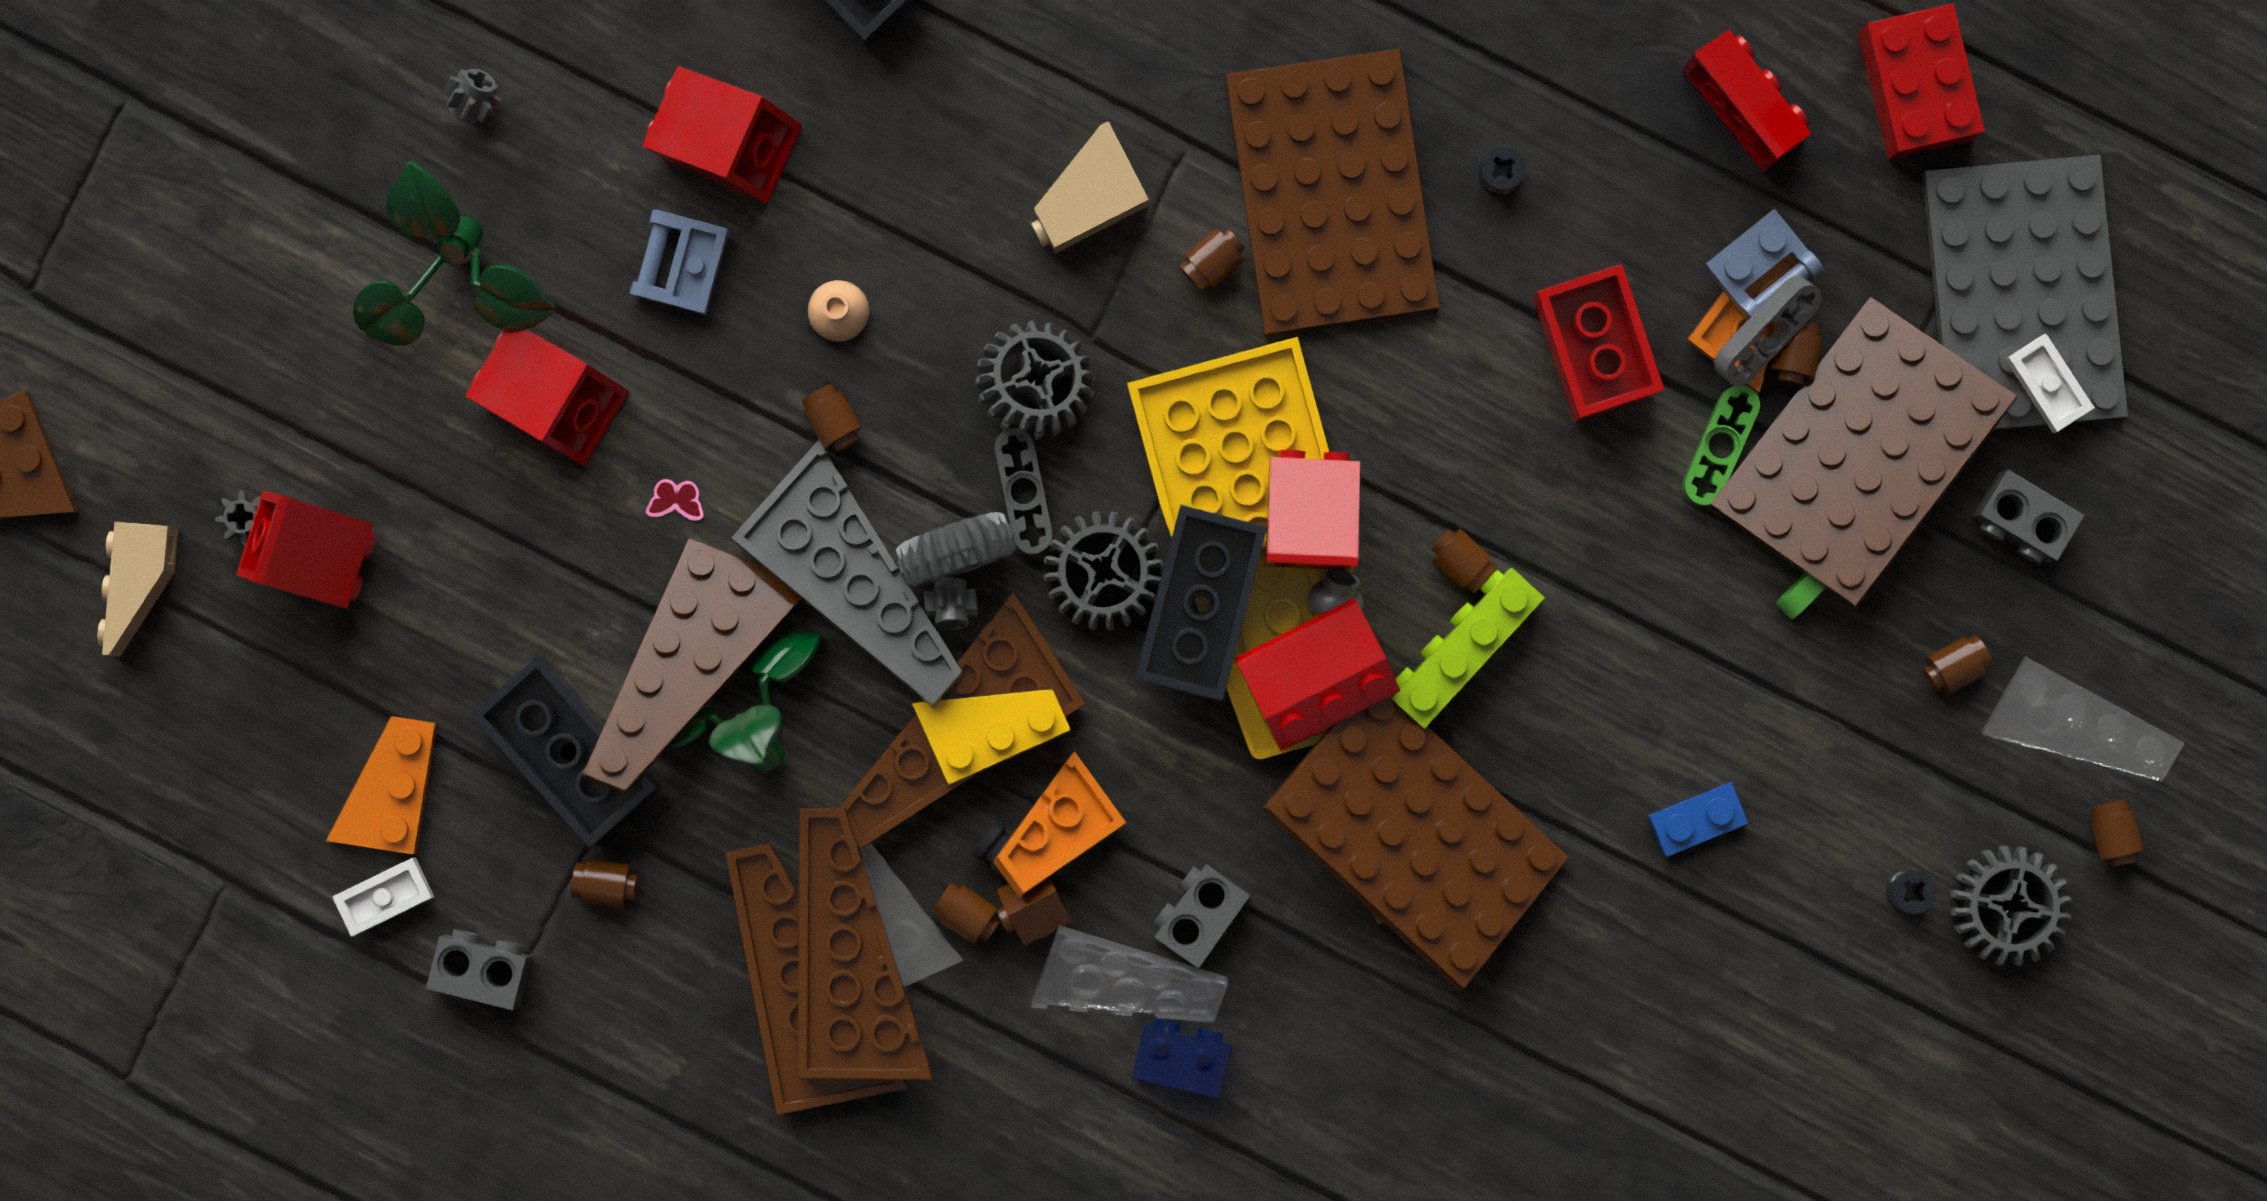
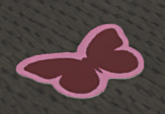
M669 479L659 481L654 488V497L646 508L647 515L651 517L663 516L674 509L690 520H700L704 516L701 504L698 501L699 490L691 481H683L679 485H676Z

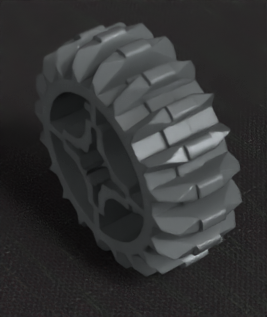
M1034 320L1027 323L1025 333L1016 323L1010 326L1009 336L1001 331L998 332L994 337L995 345L986 344L983 350L986 358L979 359L976 369L982 375L977 376L975 386L985 390L980 394L978 400L980 404L993 403L987 416L989 419H994L999 415L1003 416L1004 419L1000 426L1002 431L1009 429L1011 423L1017 425L1018 429L1016 432L1019 438L1024 437L1028 428L1032 429L1036 440L1043 437L1045 427L1053 437L1059 435L1061 424L1068 429L1072 428L1076 423L1074 415L1083 416L1085 414L1087 406L1084 402L1090 401L1094 393L1088 385L1093 383L1095 375L1085 370L1091 363L1090 356L1077 357L1082 348L1081 341L1074 342L1069 346L1066 343L1069 336L1068 330L1061 331L1057 337L1051 334L1053 330L1051 322L1046 323L1042 332L1037 331V325ZM1036 351L1044 353L1056 361H1045L1038 356ZM1016 354L1018 358L1016 365L1018 374L1013 375L1009 382L1002 383L1001 365L1010 356ZM1034 374L1035 379L1039 376L1043 380L1041 386H1035V381L1032 384L1026 380L1028 375ZM1067 377L1069 386L1068 397L1054 407L1051 400L1054 395L1052 386L1057 385L1061 378ZM1014 399L1027 400L1034 409L1024 407L1014 401Z
M1095 511L1092 513L1093 526L1086 527L1083 517L1078 516L1075 518V521L1080 529L1079 532L1073 534L1069 527L1063 526L1061 528L1062 534L1068 539L1065 545L1058 540L1053 539L1050 546L1061 553L1059 558L1053 556L1045 557V564L1057 566V572L1045 574L1044 581L1049 583L1059 582L1060 587L1052 589L1048 595L1050 599H1056L1062 595L1066 597L1067 600L1058 608L1061 614L1066 613L1074 606L1078 610L1073 615L1072 622L1079 624L1084 613L1091 616L1089 620V629L1096 630L1098 617H1106V627L1110 631L1114 630L1115 626L1113 616L1120 615L1124 625L1128 626L1131 624V618L1127 613L1129 609L1133 607L1140 616L1146 613L1145 608L1138 602L1141 597L1147 601L1155 602L1157 596L1153 592L1146 590L1148 584L1159 586L1161 578L1149 575L1150 569L1162 568L1163 562L1159 559L1148 560L1147 555L1157 551L1158 545L1155 542L1145 547L1141 545L1140 542L1147 537L1149 532L1146 528H1143L1133 536L1130 533L1135 522L1133 518L1129 517L1125 521L1123 528L1116 526L1118 521L1117 512L1110 513L1109 525L1101 524L1100 512ZM1097 535L1114 536L1111 544L1100 555H1090L1076 549L1077 545L1090 537ZM1126 543L1132 547L1139 559L1141 567L1139 582L1129 578L1118 566L1119 557ZM1116 551L1111 559V570L1116 574V577L1124 582H1120L1115 578L1108 582L1105 577V583L1099 582L1095 590L1091 591L1095 584L1096 572L1091 568V565L1082 560H1087L1092 564L1099 560L1101 563V559L1108 560L1111 553ZM1068 559L1083 568L1089 576L1088 584L1081 599L1072 592L1067 582L1066 567ZM1114 586L1132 594L1128 599L1115 606H1092L1099 593L1106 587Z
M991 512L954 522L904 541L896 549L899 560L897 564L900 573L904 575L908 585L917 587L929 583L932 584L939 579L958 576L1007 558L1016 549L1013 540L1015 537L1005 515L999 512Z
M1999 846L1997 859L1990 850L1981 852L1984 867L1975 860H1969L1966 863L1968 869L1973 873L1972 877L1961 873L1957 874L1956 880L1965 885L1964 892L1951 890L1950 897L1962 900V907L1950 908L1949 912L1951 916L1964 917V921L1956 924L1954 930L1956 933L1971 931L1964 941V945L1967 948H1973L1981 942L1977 954L1979 958L1987 959L1994 951L1993 958L1995 964L2004 965L2009 955L2014 966H2021L2024 961V952L2030 961L2036 962L2040 960L2038 945L2047 952H2052L2055 949L2054 944L2048 938L2050 934L2057 938L2065 936L2064 930L2057 927L2056 924L2058 920L2065 922L2071 920L2070 914L2060 912V905L2070 904L2072 898L2066 895L2058 896L2057 891L2067 885V881L2064 878L2051 881L2050 878L2058 869L2055 864L2049 863L2040 869L2043 863V854L2035 852L2027 861V848L2017 847L2012 857L2008 846ZM2010 869L2009 879H2004L2003 885L1998 892L1994 894L1980 893L1984 884L1993 875ZM2024 873L2030 876L2037 884L2042 895L2043 906L2032 902L2028 898L2026 893L2027 882L2023 881ZM2014 895L2015 898L2012 901H2017L2019 906L2028 907L2029 911H2011L2007 917L2008 911L2003 910L2000 905L1992 904L1991 901L2003 902L2004 900H2011ZM1978 906L1989 909L1993 913L1995 918L1994 929L1998 930L1997 939L1991 936L1983 927L1978 914ZM2029 917L2040 919L2037 927L2027 937L2011 942L2012 933H2017L2018 927L2024 919Z

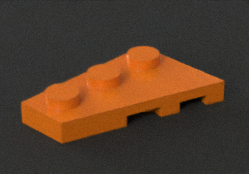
M1788 254L1748 286L1745 292L1750 298L1755 299L1796 266L1797 263ZM1723 291L1686 342L1714 362L1719 350L1747 322V319ZM1775 322L1768 324L1764 328L1761 340L1767 339L1772 334ZM1753 345L1750 346L1752 350L1755 348ZM1766 366L1749 383L1745 384V386L1753 389L1756 394L1760 392Z
M391 716L326 841L417 854L438 723Z
M1074 751L993 862L1020 898L1119 830L1126 822Z

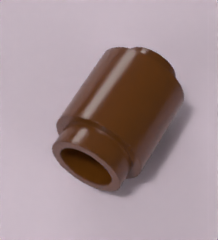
M1214 228L1184 255L1186 260L1179 265V268L1202 293L1209 286L1214 288L1244 262L1240 253L1245 247L1229 229L1222 233L1217 228Z
M1807 321L1773 357L1771 371L1779 374L1777 379L1779 382L1803 386L1805 379H1814L1823 337L1820 336L1821 325Z
M832 384L813 392L802 401L806 408L803 414L825 450L834 447L835 451L839 453L860 440L856 433L863 427L842 391L837 392Z
M1447 529L1430 548L1436 554L1431 562L1461 589L1467 587L1473 594L1488 580L1497 568L1489 561L1492 556L1461 529L1455 534Z
M1976 635L1969 639L1962 637L1927 656L1926 664L1928 667L1923 669V674L1935 692L1942 690L1945 695L1949 696L1985 676L1986 670L1993 666V661L1989 651L1979 637Z
M2127 799L2091 807L2094 818L2090 819L2100 860L2109 859L2111 867L2138 861L2136 853L2143 851L2144 846L2134 809L2129 810Z
M588 859L587 863L577 862L572 877L571 896L573 898H581L584 904L625 909L628 901L636 900L639 875L632 874V866L628 864Z
M950 883L932 913L940 917L939 923L975 945L979 938L987 942L1001 921L994 916L998 907L966 886L962 885L959 888L953 883Z

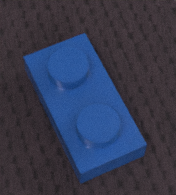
M1732 782L1647 815L1664 857L1748 824Z

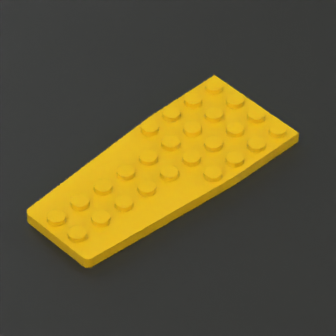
M1298 337L1127 383L1160 507L1171 538L1180 504L1266 526L1270 457H1279V450L1306 451V459L1323 460L1324 452H1329ZM1265 535L1234 658L1319 616L1320 614L1318 613L1316 615L1310 613L1307 606V598L1311 587L1324 580L1328 570L1264 567ZM1203 596L1196 597L1194 601L1199 614L1207 612L1210 606L1208 599ZM1233 658L1226 689L1251 756L1255 759H1264L1315 745L1329 728L1280 751L1265 725Z

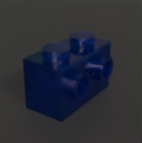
M1155 1017L1153 1025L1144 1023L1132 1078L1220 1098L1231 1050V1043L1223 1041L1224 1033L1198 1027L1197 1035L1179 1031L1181 1023Z

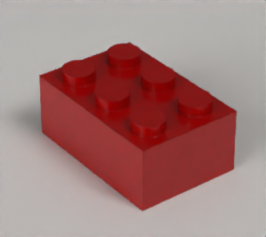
M1954 3L1870 22L1858 32L1888 160L1974 141L1985 132Z
M1622 264L1537 291L1532 299L1574 423L1657 396L1664 391Z

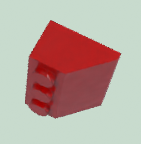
M1728 30L1695 52L1683 67L1682 72L1761 171L1765 172L1811 134L1807 128L1810 123L1807 116L1796 104L1790 106L1779 93L1782 91V87L1777 78L1767 69L1762 72L1752 58L1755 54L1749 43L1742 36L1738 35L1735 37Z
M1355 598L1234 658L1262 719L1280 751L1401 691L1389 663Z

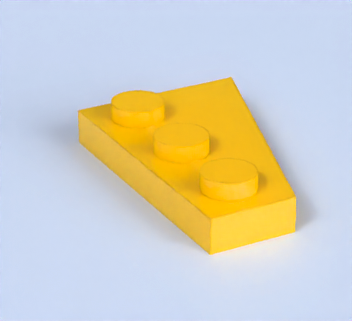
M1053 689L941 700L934 709L926 702L912 703L948 785L1071 731Z

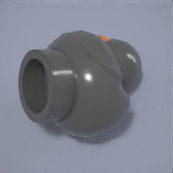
M1328 570L1324 580L1314 584L1309 590L1307 606L1312 615L1317 613L1321 615L1355 598L1361 611H1363L1364 600L1358 591L1360 586L1359 578L1345 570Z

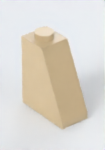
M1109 121L1099 126L1034 208L1035 216L1038 220L1032 222L1031 225L1042 247L1050 244L1053 251L1057 253L1149 206V199Z

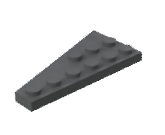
M818 440L731 539L733 543L934 709L963 676L962 671Z

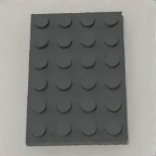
M2100 155L1924 171L1922 173L1939 343L2017 395L2016 402L1994 430L2047 425L2005 360V358L2045 333L2094 406V409L2072 423L2127 417Z

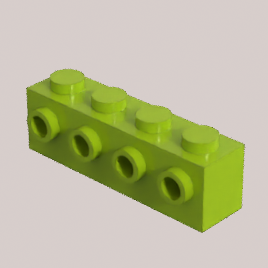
M1510 568L1504 574L1497 569L1479 588L1485 595L1473 607L1468 602L1465 603L1452 617L1450 622L1455 626L1444 639L1437 634L1420 652V655L1425 660L1418 668L1412 672L1407 667L1396 678L1401 691L1394 694L1391 699L1423 729L1545 598L1513 568Z

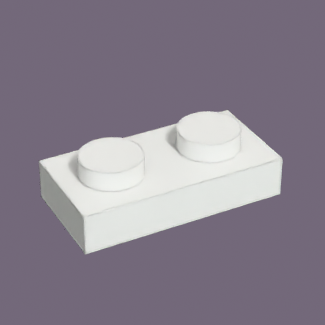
M2046 333L2005 358L2053 433L2058 432L2094 409V406Z
M416 857L332 897L351 937L434 898V895Z

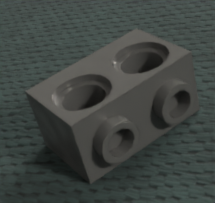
M2007 469L1997 474L1972 518L1981 523L1979 530L1985 535L1999 542H2003L2004 538L2019 546L2017 551L2019 555L2035 564L2041 565L2042 561L2046 563L2058 561L2083 519L2084 514ZM2002 497L2009 498L2015 505L2016 512L2011 521L2003 519L1997 511L1998 501ZM2040 520L2049 522L2053 528V538L2048 544L2041 542L2036 536L2035 528Z
M1207 864L1204 865L1201 871L1194 866L1178 887L1185 892L1175 907L1167 903L1153 922V925L1159 928L1155 938L1197 968L1201 966L1250 896ZM1208 882H1215L1224 890L1222 903L1214 908L1203 906L1198 898L1200 888ZM1181 919L1193 920L1199 929L1197 938L1189 944L1179 943L1172 934L1175 923Z
M458 929L453 930L452 936H439L426 989L510 1010L520 1008L532 960L531 955L521 953L522 945L504 940H497L495 946L478 943L480 935ZM455 950L464 952L469 959V968L463 975L454 973L449 966V958ZM497 961L508 963L512 969V979L506 986L496 983L492 977V968Z

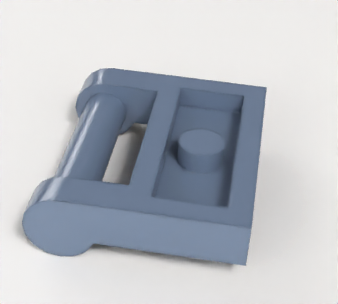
M1775 209L1703 265L1747 321L1787 279L1794 276L1815 279L1824 271L1821 262L1804 246ZM1790 254L1797 265L1755 299L1750 298L1745 289Z
M653 210L649 221L650 224H653L638 282L633 281L629 295L706 315L728 238V228L660 210ZM677 230L681 233L666 288L655 287L669 231Z

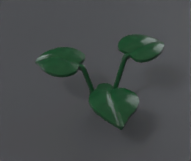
M413 160L409 161L388 193L386 210L394 225L405 234L415 238H421L430 234L434 241L439 240V255L405 295L402 294L394 283L388 280H378L366 285L359 292L353 306V317L358 328L365 332L368 337L394 346H404L415 342L425 329V317L421 309L410 301L415 298L443 262L450 265H459L471 260L472 287L480 291L474 299V309L488 324L502 330L520 331L535 327L549 318L557 306L549 301L536 283L519 269L504 264L494 265L487 268L480 277V257L483 251L477 247L483 239L482 227L473 218L460 216L455 202L440 183Z
M795 632L778 636L765 643L755 653L750 664L753 674L762 676L759 680L763 705L755 706L744 714H738L736 719L724 722L717 714L711 713L716 705L713 699L693 718V722L682 734L679 733L667 748L681 747L690 743L702 734L707 723H712L717 728L710 737V745L718 755L732 761L752 765L754 770L760 773L768 772L778 767L786 756L783 747L776 737L781 726L782 716L779 710L771 705L769 684L771 680L785 682L797 675L815 654L822 640L821 634L816 632Z

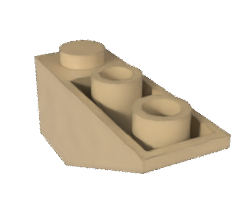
M114 523V532L110 531L106 540V555L108 558H111L110 576L106 575L102 583V600L107 602L106 618L100 621L97 634L98 644L103 646L102 655L119 657L122 655L175 573L179 529L161 525Z

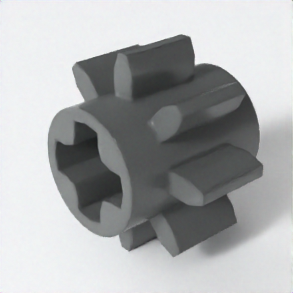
M473 68L467 71L461 69L457 77H450L443 90V94L450 97L446 104L450 113L464 123H476L477 121L484 123L487 115H494L501 102V98L494 95L498 88L494 79L480 69Z
M240 490L238 494L239 500L234 502L224 498L221 500L226 509L224 515L216 517L215 521L224 523L227 526L228 530L224 534L225 539L231 541L238 534H241V542L243 545H246L253 520H249L245 525L238 524L237 518L238 516L245 515V511L253 513L254 519L261 496L255 498L250 503L248 492Z
M954 577L942 578L934 582V592H924L926 615L928 619H935V627L940 630L955 631L964 629L968 626V617L978 616L976 589H967V582L964 579Z

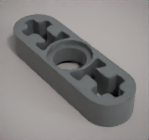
M1801 276L1787 279L1719 350L1714 361L1716 373L1734 386H1743L1749 383L1817 312L1822 300L1820 289ZM1783 312L1786 314L1785 317L1781 316ZM1775 322L1772 334L1767 339L1761 340L1764 328L1768 324ZM1751 345L1755 346L1753 350L1750 349Z
M1009 428L997 437L995 454L1009 521L1015 537L1013 540L1018 549L1023 553L1037 555L1048 549L1053 538V532L1035 445L1028 432L1025 433L1024 437L1019 438L1016 432L1018 428ZM1017 437L1019 443H1027L1028 449L1021 452L1022 464L1025 467L1032 463L1033 472L1019 471L1009 477L1006 476V468L1015 469L1011 454H1003L1002 448L1009 445L1008 438ZM1020 479L1032 481L1037 488L1036 497L1028 504H1019L1011 496L1013 484ZM1041 506L1042 515L1033 514L1037 529H1045V536L1039 538L1038 546L1031 547L1028 540L1021 541L1020 533L1027 531L1025 517L1023 516L1015 520L1014 512H1029Z

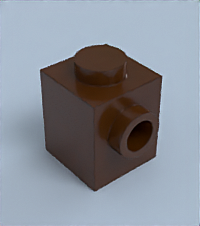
M1050 877L1020 898L1010 884L997 890L1004 906L998 909L997 913L1007 933L1010 934L1016 931L1024 946L1044 938L1051 932L1072 922L1062 898Z

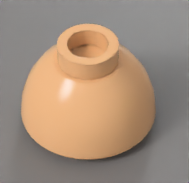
M842 280L830 281L818 287L811 296L808 305V317L813 329L823 338L836 342L846 341L854 338L864 329L869 318V304L864 293L854 284Z

